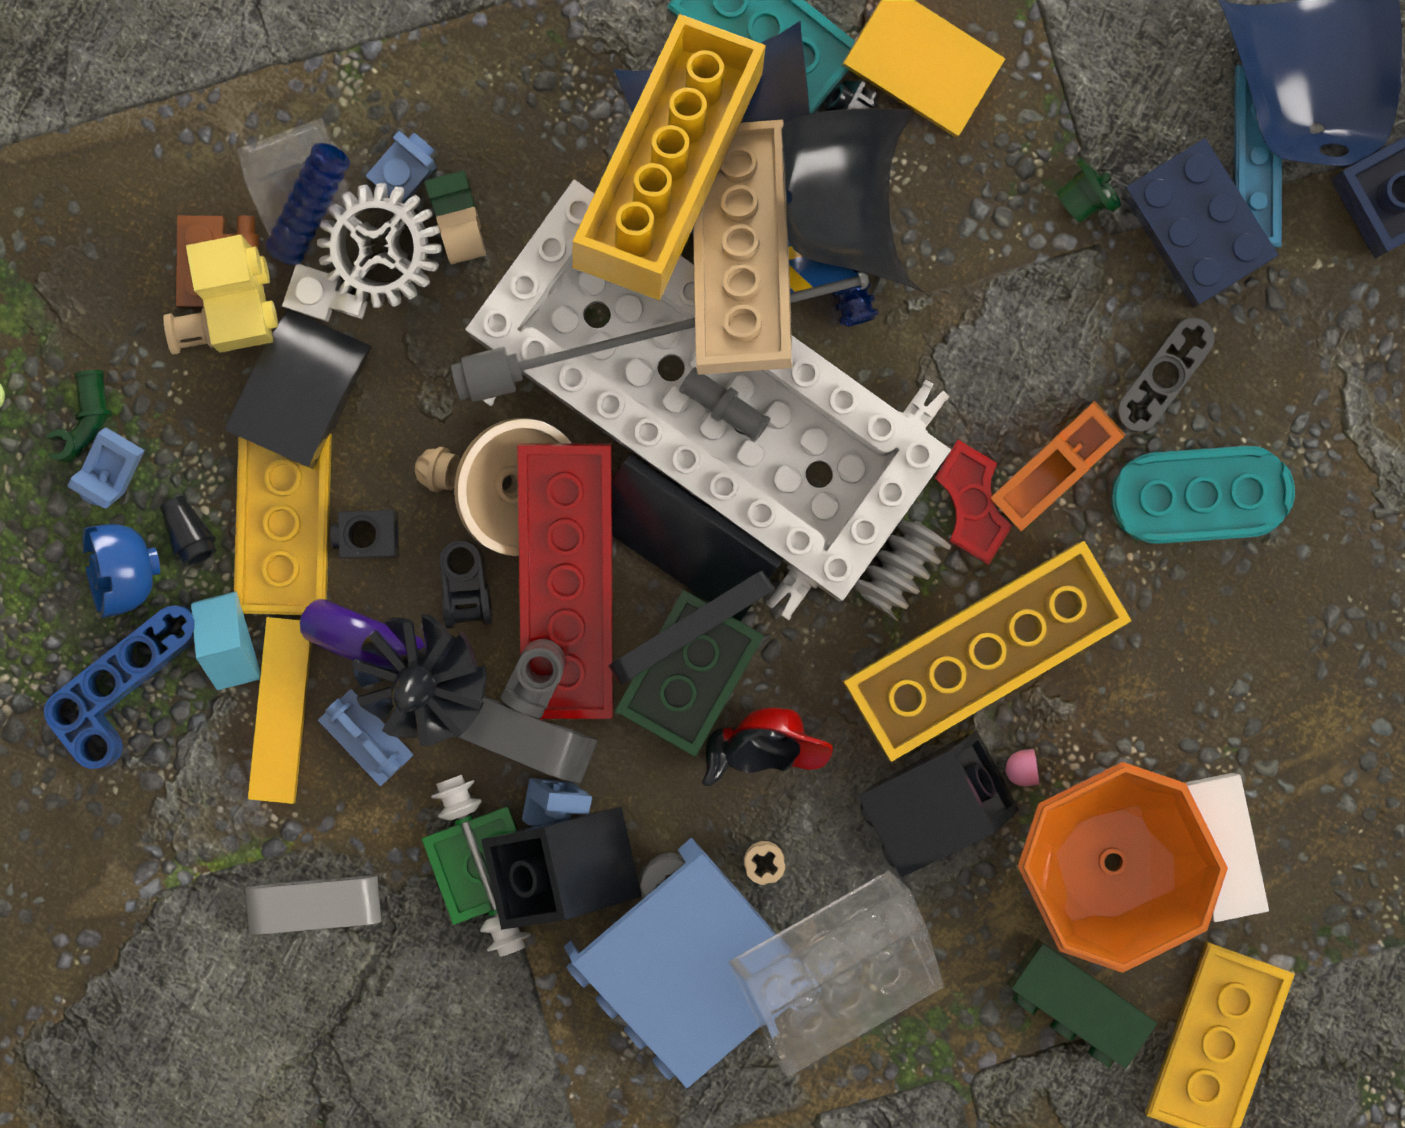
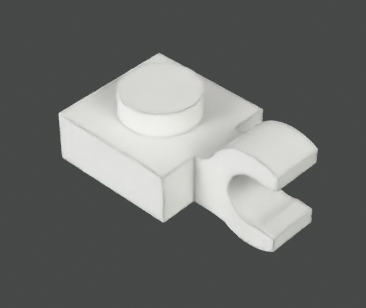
M296 263L282 307L325 322L329 321L332 310L363 319L368 302L365 301L363 303L364 300L356 303L355 295L349 293L340 294L339 289L342 283L340 277L335 281L329 282L326 277L329 273Z

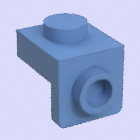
M105 427L98 432L82 469L71 477L68 487L79 493L84 501L108 508L125 494L145 450Z

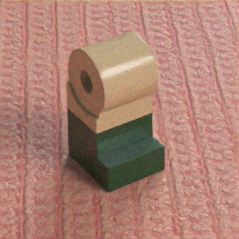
M465 171L424 181L450 264L486 256L480 231L482 228Z

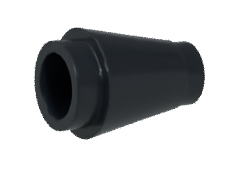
M184 496L174 497L160 506L174 558L180 559L184 567L202 563L216 553L217 549L214 545L216 537Z

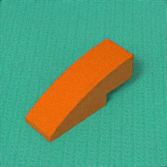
M1093 401L990 498L1022 531L1123 439L1125 433Z

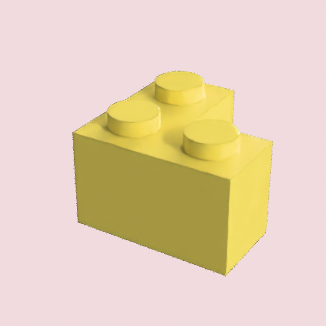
M242 235L186 245L193 288L203 299L211 345L221 353L272 343L271 329L278 328V319L273 301H266L263 284L270 283L266 259L264 256H259L257 247H251Z

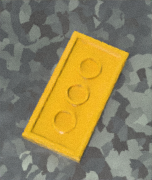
M329 434L314 470L238 436L234 592L237 591L243 614L302 615L305 608L313 601L327 599L332 434Z
M1206 941L1146 1107V1116L1179 1128H1240L1295 974Z

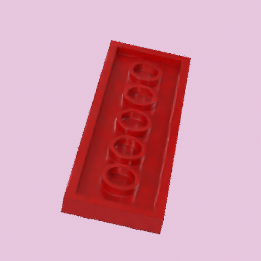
M519 443L517 453L520 655L527 644L532 641L547 639L561 647L566 660L562 678L540 719H613V673L608 665L613 663L612 443ZM538 656L530 659L529 666L537 675L543 676L553 672V665L547 658Z

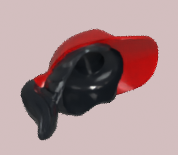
M777 707L758 709L745 717L737 727L718 729L711 734L706 747L707 771L702 784L704 786H711L717 783L723 777L728 767L746 773H755L766 769L787 771L791 767L806 770L819 769L830 760L833 746L828 742L806 735L804 733L803 721L794 710Z

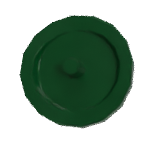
M1082 158L1078 159L1076 163L1081 170L1074 174V178L1056 192L1064 207L1079 223L1104 207L1112 212L1117 210L1121 206V201L1117 192L1109 184L1112 178L1108 172L1101 176Z

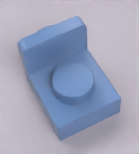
M398 131L393 136L395 140L393 145L368 172L366 177L375 186L378 183H385L389 198L395 187L400 186L404 188L402 203L405 204L437 166L430 157L434 152L431 146L414 132L407 138Z
M530 778L522 820L528 825H540L561 819H570L572 813L589 814L592 796L570 781Z

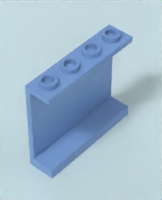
M690 838L677 849L686 863L584 950L580 951L571 940L564 945L571 960V963L566 967L575 980L583 988L590 983L599 992L595 999L602 1009L612 1019L619 1014L628 1024L624 1031L640 1050L648 1046L656 1054L652 1061L659 1071L669 1081L676 1076L686 1088L690 1087L814 981L801 961L693 838Z

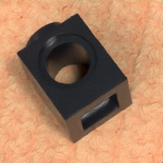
M394 510L338 512V522L331 523L332 549H339V558L400 557L398 512ZM370 522L376 530L375 541L369 547L360 548L353 539L354 529L360 523Z

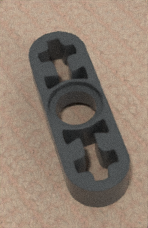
M1188 318L1177 324L1116 406V419L1123 429L1132 433L1144 432L1153 427L1214 345L1215 336L1213 329L1205 320ZM1196 328L1201 332L1198 340L1203 346L1201 349L1194 346L1188 350L1182 358L1191 362L1189 367L1186 368L1180 358L1168 354L1166 351L1170 346L1174 353L1178 352L1186 341V338L1181 334L1182 331L1191 332ZM1169 363L1176 369L1177 381L1173 387L1161 388L1155 384L1152 372L1157 364ZM1143 382L1149 392L1162 397L1163 401L1159 404L1155 398L1152 399L1144 409V413L1149 416L1147 421L1139 419L1133 423L1128 419L1131 411L1126 406L1128 402L1134 405L1139 403L1147 394L1146 391L1139 389Z

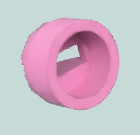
M1034 749L1017 751L1007 760L1005 772L1008 779L1014 784L1023 787L1039 785Z

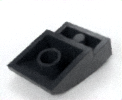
M288 309L279 322L278 328L272 334L273 342L267 343L224 430L314 470L332 428H336L372 346Z

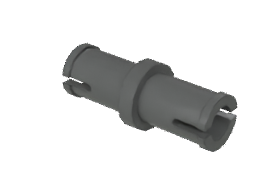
M696 367L690 371L679 388V392L686 394L711 411V418L717 422L724 420L749 437L754 443L762 435L771 420L770 417L763 415L737 397L739 392L732 387L727 390L705 374L698 375Z

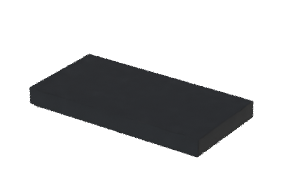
M631 454L612 481V536L708 602L713 601L761 570H764L770 580L783 561L781 556ZM752 604L732 617L741 622Z

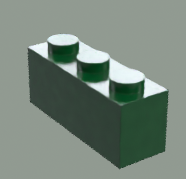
M1037 939L1007 983L1016 992L1012 998L1014 1002L1033 1015L1040 1008L1054 1018L1049 1025L1070 1041H1073L1076 1035L1080 1036L1091 1044L1087 1052L1109 1068L1114 1062H1117L1126 1069L1157 1025V1022L1039 939Z

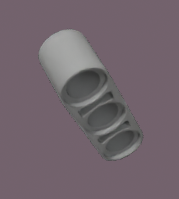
M376 875L267 884L245 888L248 930L251 935L360 926L381 922L378 877Z

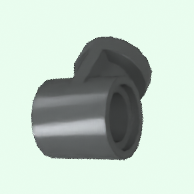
M538 639L527 644L500 697L502 701L523 714L541 718L564 672L566 660L561 647L547 639ZM538 656L547 658L553 665V672L543 676L537 675L529 666L530 659Z

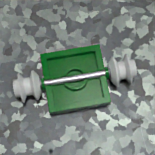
M459 775L437 783L439 793L431 796V798L442 799L445 808L439 813V818L449 821L459 818V820L455 821L456 825L423 837L422 842L453 925L488 912L489 916L493 917L484 922L480 932L491 933L494 942L488 947L487 951L497 949L499 957L525 948L523 939L531 936V934L520 932L518 927L501 930L481 839L518 829L509 806L477 818H473V815L467 816V814L475 812L482 801L481 799L471 798L468 788L474 783V780L465 783L463 776Z

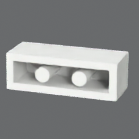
M1229 773L1185 782L1228 867L1211 921L1219 922L1269 911L1241 775Z

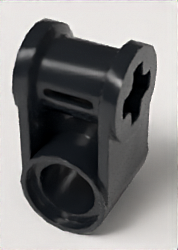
M458 540L449 543L440 555L443 587L442 607L446 629L454 628L455 623L482 620L485 625L492 624L491 596L486 580L482 550L470 540ZM459 547L468 549L474 557V566L466 574L456 572L450 564L452 552ZM464 604H477V607L459 609L457 607Z

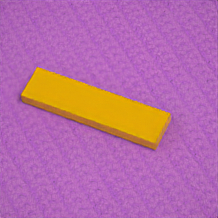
M266 618L248 792L249 800L296 803L312 643L306 640L300 632V620Z

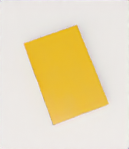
M880 0L841 65L909 109L915 110L914 112L956 138L962 132L1005 58L915 0Z

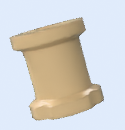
M202 308L201 313L174 317L172 313L164 315L165 335L172 355L180 353L181 348L203 344L213 347L210 341L204 308Z
M759 841L752 844L744 856V867L747 876L753 882L760 885L777 882L785 871L784 855L781 849L770 841ZM768 851L774 854L772 861L776 866L775 870L771 872L765 869L761 874L755 871L757 864L753 857L756 854L765 856Z

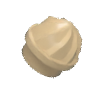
M445 447L425 450L415 463L417 480L432 492L439 493L443 489L453 490L457 468L461 460L460 457L456 454H451L450 450Z

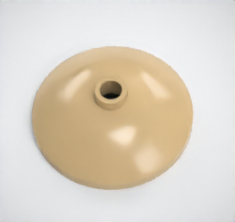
M513 418L500 421L481 432L464 452L457 468L454 484L456 508L469 534L486 548L511 556H519L518 444L571 443L555 427L529 418ZM510 475L512 484L509 489L504 491L502 486L503 480Z

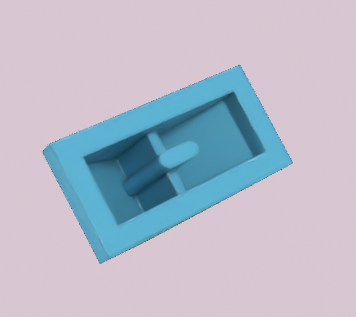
M237 591L193 602L191 609L195 620L193 631L196 659L215 688L221 690L260 680L261 671Z

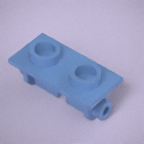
M350 689L341 699L338 698L333 702L318 721L378 785L382 786L414 754L398 737L389 736L382 731L385 726L384 722L379 717L363 709L357 701L358 695Z

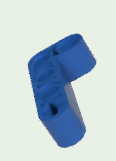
M168 606L160 610L47 700L44 707V718L47 724L81 766L89 769L107 767L120 758L123 750L122 740L103 714L195 643L193 631L195 620L191 608L186 606ZM172 617L186 619L187 622L182 626L185 633L184 636L172 634L161 641L152 634V631H154L155 635H164L174 626L171 620ZM140 642L146 643L152 651L151 661L143 668L137 666L132 659L133 648ZM104 670L109 671L114 676L116 684L113 692L108 696L101 694L96 687L97 676ZM67 699H72L79 707L78 719L72 724L66 723L60 715L61 705ZM94 735L101 736L107 743V753L101 760L93 758L88 751L89 741Z

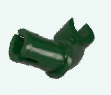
M84 370L74 373L79 404V413L75 414V419L79 420V422L70 432L56 429L46 436L47 439L53 441L63 439L67 441L61 453L49 454V457L66 463L75 461L80 456L82 449L96 438L107 418L113 416L112 411L107 409L104 371Z

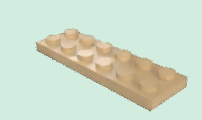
M783 120L740 123L693 226L695 343L698 375L793 368L789 247L783 195L781 128L784 126Z

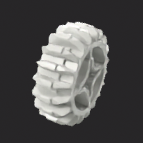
M378 183L376 185L374 197L368 185H362L358 187L357 192L359 201L351 192H346L341 196L346 209L337 204H332L328 208L330 214L337 222L332 220L321 221L320 227L324 231L331 233V238L325 237L317 240V246L330 248V254L319 258V262L321 265L333 262L336 270L326 276L329 282L335 281L339 277L345 280L340 286V294L349 293L355 287L357 289L355 294L356 303L364 300V303L369 293H371L373 307L379 308L383 306L386 294L391 306H397L401 303L400 290L408 299L417 296V291L412 281L421 287L429 285L430 280L428 276L421 270L436 271L439 264L427 258V254H436L442 251L440 244L428 243V237L440 233L438 226L426 229L423 221L433 215L430 209L421 211L419 214L414 212V209L420 202L418 196H412L403 204L404 188L400 186L395 187L390 198H388V189L385 183ZM368 208H382L395 213L391 220L385 222L381 228H376L368 222L362 223L356 218L358 214ZM405 224L411 232L414 243V253L411 262L407 259L409 255L402 250L399 243L400 235L405 229ZM348 230L351 231L350 236L354 238L359 246V256L354 262V267L346 251V235ZM389 233L385 237L388 244L384 246L389 247L388 253L384 252L370 258L374 254L371 249L374 244H371V239ZM378 263L384 264L391 269L396 268L403 273V276L398 280L388 283L376 282L364 277Z

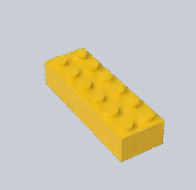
M679 14L572 241V268L660 301L761 79L766 45Z
M1082 541L842 680L886 758L892 762L1131 622V619L1085 541Z

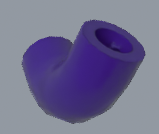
M327 599L313 601L305 608L301 616L300 632L306 640L349 660L354 661L356 658L386 669L395 668L387 658L361 650L364 640L375 630L380 633L395 652L407 655L403 644L384 623L354 612ZM415 635L417 648L425 647L422 639Z

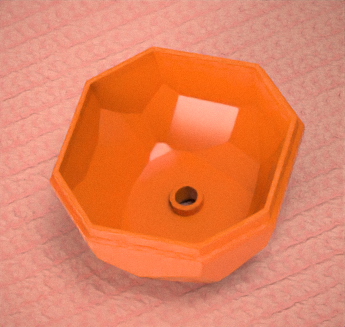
M1124 762L1118 763L1038 803L1017 865L1058 950L1122 973L1206 932L1228 870L1187 784ZM1111 853H1116L1120 858V864L1114 870H1108L1104 863L1107 855Z

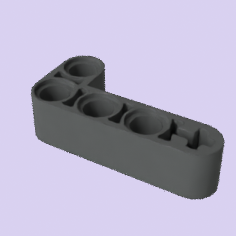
M483 696L482 702L485 703L482 710L459 738L548 775L582 783L596 748L597 739L570 728L528 716L506 704Z

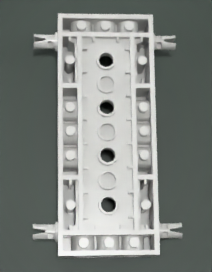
M574 179L465 330L474 340L488 350L505 346L507 355L516 353L518 361L521 362L695 318L694 265L680 255L660 301L572 268V241L594 196L593 192ZM595 303L604 304L611 312L609 322L601 328L590 327L584 319L586 309ZM695 327L521 371L531 381L691 496L781 556L783 562L787 564L786 568L789 572L765 604L773 608L787 593H790L791 596L781 615L787 620H790L791 615L811 587L815 589L817 587L821 588L839 602L844 600L951 451L950 448L934 438L926 430V427L938 410L949 399V396L944 391L928 406H924L933 386V383L925 380L923 386L902 413L895 410L794 336H792L793 368L705 374L727 390L732 387L739 392L737 397L763 415L771 418L768 426L755 443L746 435L735 431L733 426L724 420L717 422L711 418V411L686 394L679 392V388L687 375L696 367ZM667 356L678 357L684 363V373L676 381H666L658 373L660 361ZM496 397L483 401L492 406ZM823 462L830 467L832 480L827 486L816 488L808 483L806 469L810 464Z

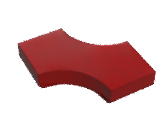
M957 440L933 480L946 490L954 506L955 525L949 542L989 565L1012 528V525L998 512L990 498L992 496L991 479L997 463Z

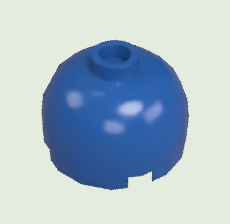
M101 524L84 527L82 532L83 553L91 551L93 553L89 555V566L85 568L97 612L101 611V617L104 618L134 610L145 602L151 592L152 576L160 574V562L156 548L147 549L142 536L130 527L119 524Z

